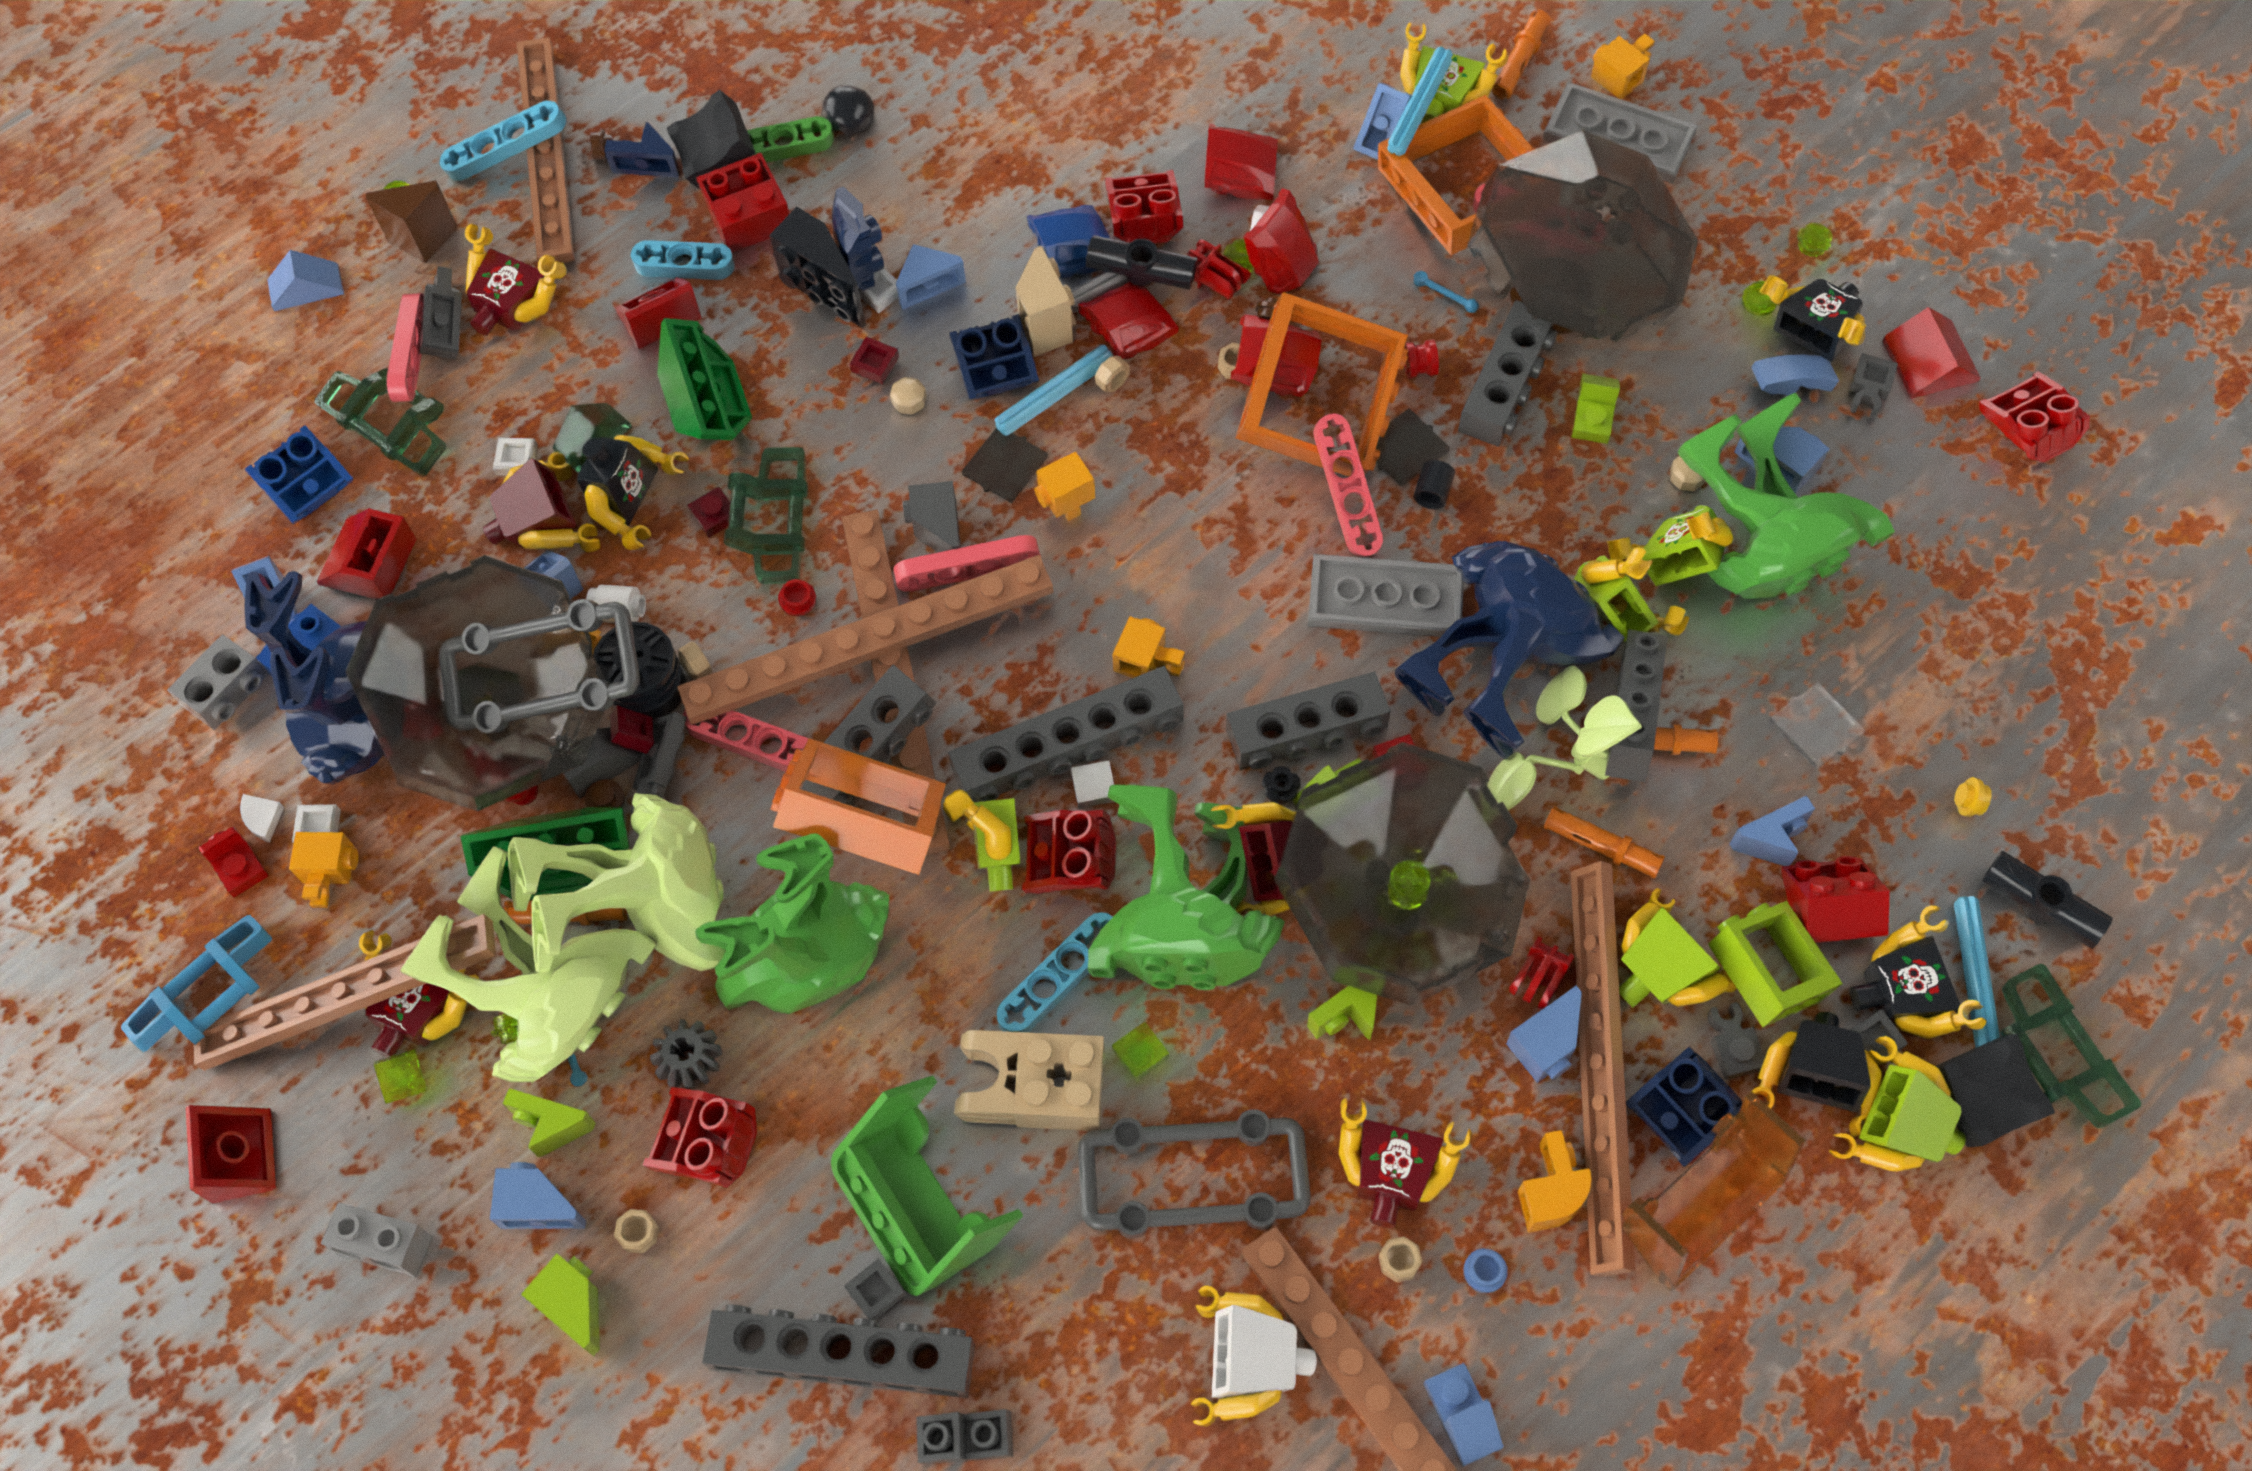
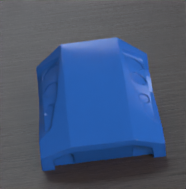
M1093 205L1059 209L1037 216L1027 215V224L1032 229V233L1036 235L1038 246L1043 247L1048 259L1051 257L1055 259L1060 271V278H1068L1076 273L1089 274L1098 270L1086 267L1090 239L1093 235L1111 238Z
M306 425L299 429L300 432L297 431L292 434L286 442H282L281 446L272 453L268 452L267 455L260 457L254 463L255 467H252L250 464L245 468L246 473L262 488L293 525L311 514L353 481L352 476Z

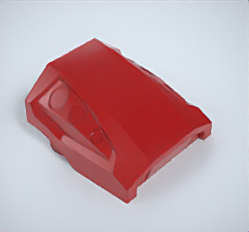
M1210 123L1206 152L1205 188H1211L1217 194H1231L1241 199L1274 200L1278 139L1240 129L1216 127L1213 123Z
M1173 170L1120 178H1105L1113 233L1118 239L1127 243L1137 239H1147L1154 244L1166 243L1184 228L1178 185Z
M1284 188L1278 192L1279 196L1252 230L1243 236L1249 262L1253 265L1255 274L1262 277L1267 291L1278 295L1301 287L1319 263L1317 245L1313 242L1308 225L1297 207L1296 199L1290 190Z
M1131 282L1110 290L1087 303L1081 302L1078 304L1080 315L1082 317L1085 316V319L1090 321L1092 331L1102 335L1104 341L1111 345L1113 355L1120 356L1122 359H1130L1138 352L1149 351L1179 332L1177 324L1156 298L1144 286H1137Z
M1244 314L1240 319V325L1243 327L1235 369L1231 372V379L1251 386L1270 320ZM1288 325L1269 392H1275L1280 396L1290 394L1300 398L1308 392L1318 368L1322 339L1317 331L1309 332Z
M2039 371L2032 374V378L1993 398L1979 401V410L1985 418L1993 422L2009 440L2026 452L2029 459L2043 463L2073 448L2090 426V415L2079 407L2078 399L2069 395L2065 387Z
M1103 809L1091 811L1055 810L1026 815L1024 817V823L1028 825L1026 882H1022V890L1025 893L1040 894L1059 890L1096 887L1104 890L1109 889L1116 875V836L1110 815Z
M671 1087L669 1092L671 1098L650 1156L645 1158L642 1166L656 1172L694 1178L728 1188L744 1173L757 1136L755 1108L747 1102L728 1099L705 1091Z

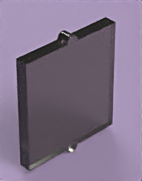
M1409 408L1389 422L1384 437H1379L1376 449L1380 450V457L1376 461L1378 463L1377 467L1380 470L1384 469L1402 487L1421 473L1424 462L1440 459L1449 452L1450 447L1433 431L1432 425H1426Z
M996 428L962 470V475L981 485L984 492L991 491L1008 502L1013 503L1048 458V453L1027 442L1025 436L1018 437L1013 433L1004 436Z

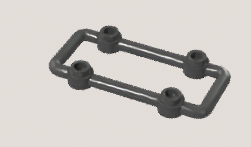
M578 599L564 613L493 628L488 624L472 623L464 629L461 636L447 639L439 650L447 717L450 724L458 730L477 728L484 733H499L508 726L510 721L580 706L592 711H605L613 705L615 699L633 694L640 682L631 616L629 610L619 602L598 604L591 600ZM605 619H615L623 681L611 684L604 679L591 678L583 682L579 691L508 706L500 702L483 701L476 706L474 713L463 714L455 653L466 650L470 654L488 655L501 642L569 627L577 631L593 632L602 625Z
M1256 1109L1243 1112L1238 1121L1142 1127L1133 1118H1122L1114 1123L1112 1129L1093 1130L1086 1133L1078 1144L1081 1214L1086 1225L1094 1230H1119L1123 1236L1131 1239L1143 1236L1149 1227L1246 1221L1250 1227L1256 1230H1265L1274 1225L1276 1219L1301 1216L1310 1206L1311 1194L1305 1134L1302 1126L1292 1118H1268L1264 1112ZM1269 1135H1288L1293 1201L1276 1202L1271 1195L1259 1192L1251 1195L1245 1204L1148 1210L1140 1202L1129 1201L1122 1204L1115 1213H1098L1095 1147L1113 1146L1119 1153L1131 1155L1139 1151L1143 1144L1238 1137L1242 1143L1255 1147L1263 1144Z

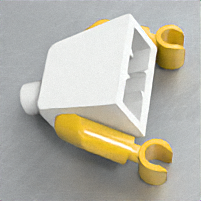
M1211 1286L1200 1288L1199 1293L1201 1296L1213 1297L1215 1299L1213 1304L1208 1307L1197 1305L1196 1308L1203 1317L1212 1318L1215 1316L1212 1397L1219 1398L1218 1403H1213L1206 1398L1195 1399L1191 1403L1192 1406L1207 1404L1210 1410L1209 1416L1205 1420H1194L1195 1424L1206 1427L1211 1425L1216 1417H1220L1223 1421L1254 1417L1277 1404L1282 1392L1294 1389L1296 1374L1313 1375L1317 1362L1315 1351L1296 1347V1326L1284 1321L1282 1314L1259 1295L1226 1292L1224 1296H1219L1217 1290Z

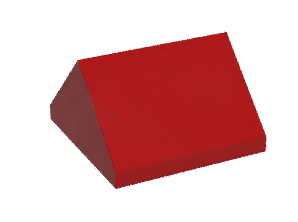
M679 277L614 307L638 349L660 339L661 322L664 318L692 321L702 319L690 282Z
M1927 307L1885 335L1882 339L1892 361L1898 363L1896 370L1911 399L1976 383L1981 379L1952 320L1930 307Z
M188 1105L186 1107L189 1185L191 1191L214 1204L273 1191L276 1188L271 1108Z

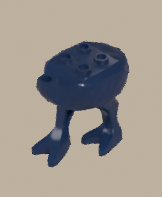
M1496 541L1466 547L1451 557L1454 566L1457 567V571L1461 573L1462 580L1467 584H1474L1475 599L1479 605V611L1472 616L1456 620L1436 642L1425 650L1412 655L1395 669V676L1433 715L1439 717L1445 711L1444 705L1448 706L1455 699L1438 671L1439 662L1462 648H1494L1492 651L1491 676L1487 686L1464 709L1463 714L1495 753L1503 759H1507L1513 754L1514 749H1518L1524 743V740L1506 711L1503 695L1516 671L1526 659L1557 667L1586 665L1613 656L1625 637L1611 624L1600 628L1596 604L1589 596L1588 590L1580 582L1571 580L1563 573L1558 563L1552 557L1540 553L1537 549L1507 541Z
M296 571L288 572L283 580L271 590L263 575L258 572H251L248 574L245 590V626L251 633L265 642L271 652L270 665L279 710L286 712V727L291 742L298 753L304 756L301 764L307 768L310 775L316 777L320 782L332 785L341 782L346 777L366 771L374 766L396 742L402 723L400 703L405 701L406 667L397 656L385 647V627L381 622L372 620L344 625L329 634L311 651L292 635L288 627L293 608L302 588V575Z

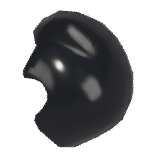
M839 85L831 89L823 100L821 117L826 118L831 123L832 131L838 130L847 137H850L853 133L865 131L873 121V100L866 91L858 87Z

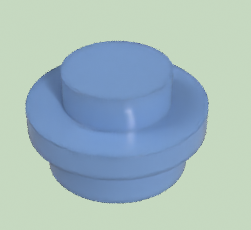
M1478 1249L1467 1257L1463 1268L1464 1277L1469 1286L1481 1293H1492L1504 1284L1507 1278V1265L1503 1257L1496 1251Z

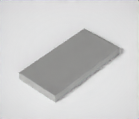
M1568 82L1544 130L1543 139L1673 184L1695 136L1698 125Z
M1313 554L1308 626L1441 637L1456 620L1462 618L1464 581L1462 580L1461 573L1457 571V567L1453 564Z

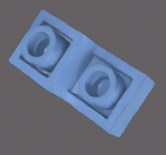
M1817 355L1776 356L1755 361L1751 366L1761 390L1772 395L1781 394L1789 396L1796 393L1800 386L1811 390L1820 389L1832 392L1839 382L1830 361Z

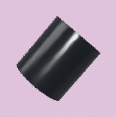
M1440 460L1424 462L1413 495L1415 502L1428 509L1438 510L1444 508L1455 476L1454 468Z

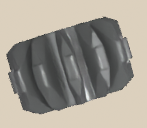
M680 1019L678 1030L676 1031L664 1025L663 1031L667 1037L666 1039H653V1045L658 1051L650 1055L651 1063L658 1066L655 1071L656 1076L659 1080L668 1079L667 1084L670 1088L679 1087L683 1082L686 1089L693 1090L695 1080L698 1078L703 1084H708L710 1080L706 1072L707 1070L712 1072L719 1071L720 1065L714 1059L723 1053L720 1045L714 1044L717 1039L713 1030L705 1031V1026L698 1020L689 1028L686 1020ZM691 1049L693 1054L688 1053L690 1058L681 1061L679 1057H685L683 1052Z

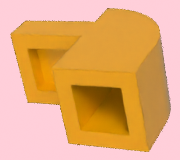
M1562 1130L1545 1133L1539 1144L1547 1176L1523 1181L1517 1191L1528 1233L1559 1227L1570 1221L1577 1214L1590 1191V1168L1573 1171L1572 1168L1576 1167L1574 1148L1571 1142L1565 1143Z

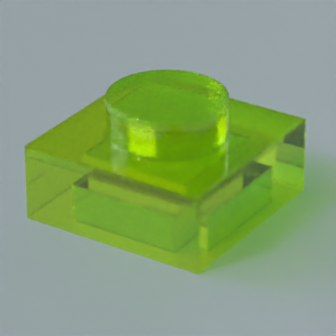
M1145 1021L1111 1045L1112 1051L1136 1082L1170 1058V1053Z
M416 1049L374 1061L373 1066L385 1104L427 1091L428 1087Z

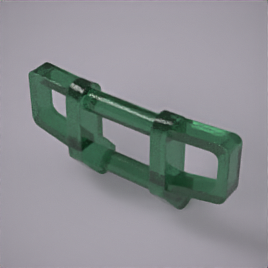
M388 368L379 370L365 377L362 381L341 371H336L316 396L314 403L336 418L337 424L346 430H354L381 449V453L390 460H398L418 475L426 476L446 449V443L426 426L440 417L443 413L444 405L435 398H427L416 391L414 400L408 402L413 406L405 412L387 436L362 419V417L378 396L388 393ZM349 384L356 387L339 412L329 406L331 399L342 385ZM422 430L431 439L432 443L420 461L413 463L402 454L418 432Z
M801 447L764 449L758 478L746 473H731L728 476V489L731 491L729 528L724 531V544L754 555L755 575L757 581L761 584H785L790 580L800 579L801 558L805 549V538L802 536L803 501L808 495V483L806 482L807 459L804 449ZM775 461H797V479H768L770 465ZM749 497L754 500H789L787 534H755L743 529L745 498ZM792 554V566L789 570H763L762 555Z
M2038 964L2010 978L2002 986V993L2016 1022L2002 1029L2000 1034L2002 1036L2018 1034L2024 1046L2029 1068L2045 1092L2043 1093L2048 1097L2051 1105L2068 1098L2099 1129L2107 1127L2141 1107L2140 1099L2117 1071L2118 1069L2113 1061L2105 1059L2072 1011L2075 1010V1007L2066 998L2044 964ZM2034 978L2040 982L2053 1005L2029 1017L2016 990V986ZM2057 1020L2090 1066V1069L2061 1083L2028 1037L2029 1034ZM2105 1078L2123 1101L2124 1107L2110 1115L2102 1114L2081 1090Z

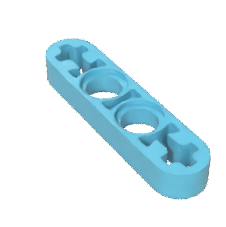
M548 100L540 102L449 147L440 157V166L454 181L465 180L557 135L566 125V116L555 102ZM525 128L521 136L511 139L515 131ZM494 143V147L489 152L481 154L482 149L486 145Z
M1102 912L1089 916L1000 1003L996 1015L1001 1031L1030 1032L1089 974V949L1086 945L1094 938L1093 928L1097 926L1099 929H1102L1113 916ZM1075 951L1082 954L1085 959L1083 965L1076 970L1065 968L1061 961L1066 953ZM1048 979L1056 985V990L1052 996L1039 998L1033 993V986L1039 980ZM1023 995H1026L1031 1004L1038 1009L1034 1011L1032 1006L1029 1005L1022 1013L1024 1022L1019 1024L1013 1021L1009 1025L1007 1012L1012 1010L1018 1013L1026 1005L1025 999L1022 998Z

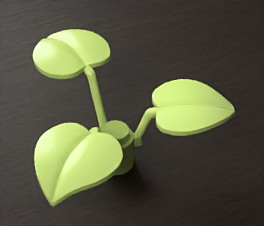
M1570 665L1554 677L1544 688L1537 701L1536 715L1541 722L1547 725L1555 723L1562 716V719L1579 736L1571 751L1574 763L1537 755H1530L1525 759L1521 753H1513L1510 757L1501 761L1489 779L1486 790V807L1490 818L1496 822L1501 814L1512 809L1527 796L1536 779L1537 771L1534 764L1538 763L1569 769L1578 775L1585 769L1600 780L1609 778L1610 776H1605L1609 748L1642 728L1627 703L1616 695L1605 697L1590 709L1585 717V727L1581 728L1571 718L1569 711L1579 706L1584 700L1587 688L1585 675L1579 668Z

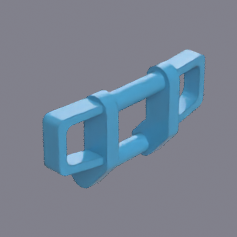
M246 915L215 939H211L204 946L206 950L163 988L160 986L155 988L146 1000L123 1022L121 1029L129 1040L142 1052L152 1047L174 1025L196 1045L205 1037L203 1032L247 993L252 995L260 988L257 982L241 966L272 940V937L251 915ZM244 938H246L242 943H240L237 947H235L231 952H228L229 949H231V948H232L233 946H235L237 943H239V942L242 941ZM218 962L236 982L191 1021L174 999ZM161 1010L162 1012L152 1022L148 1024V1022Z

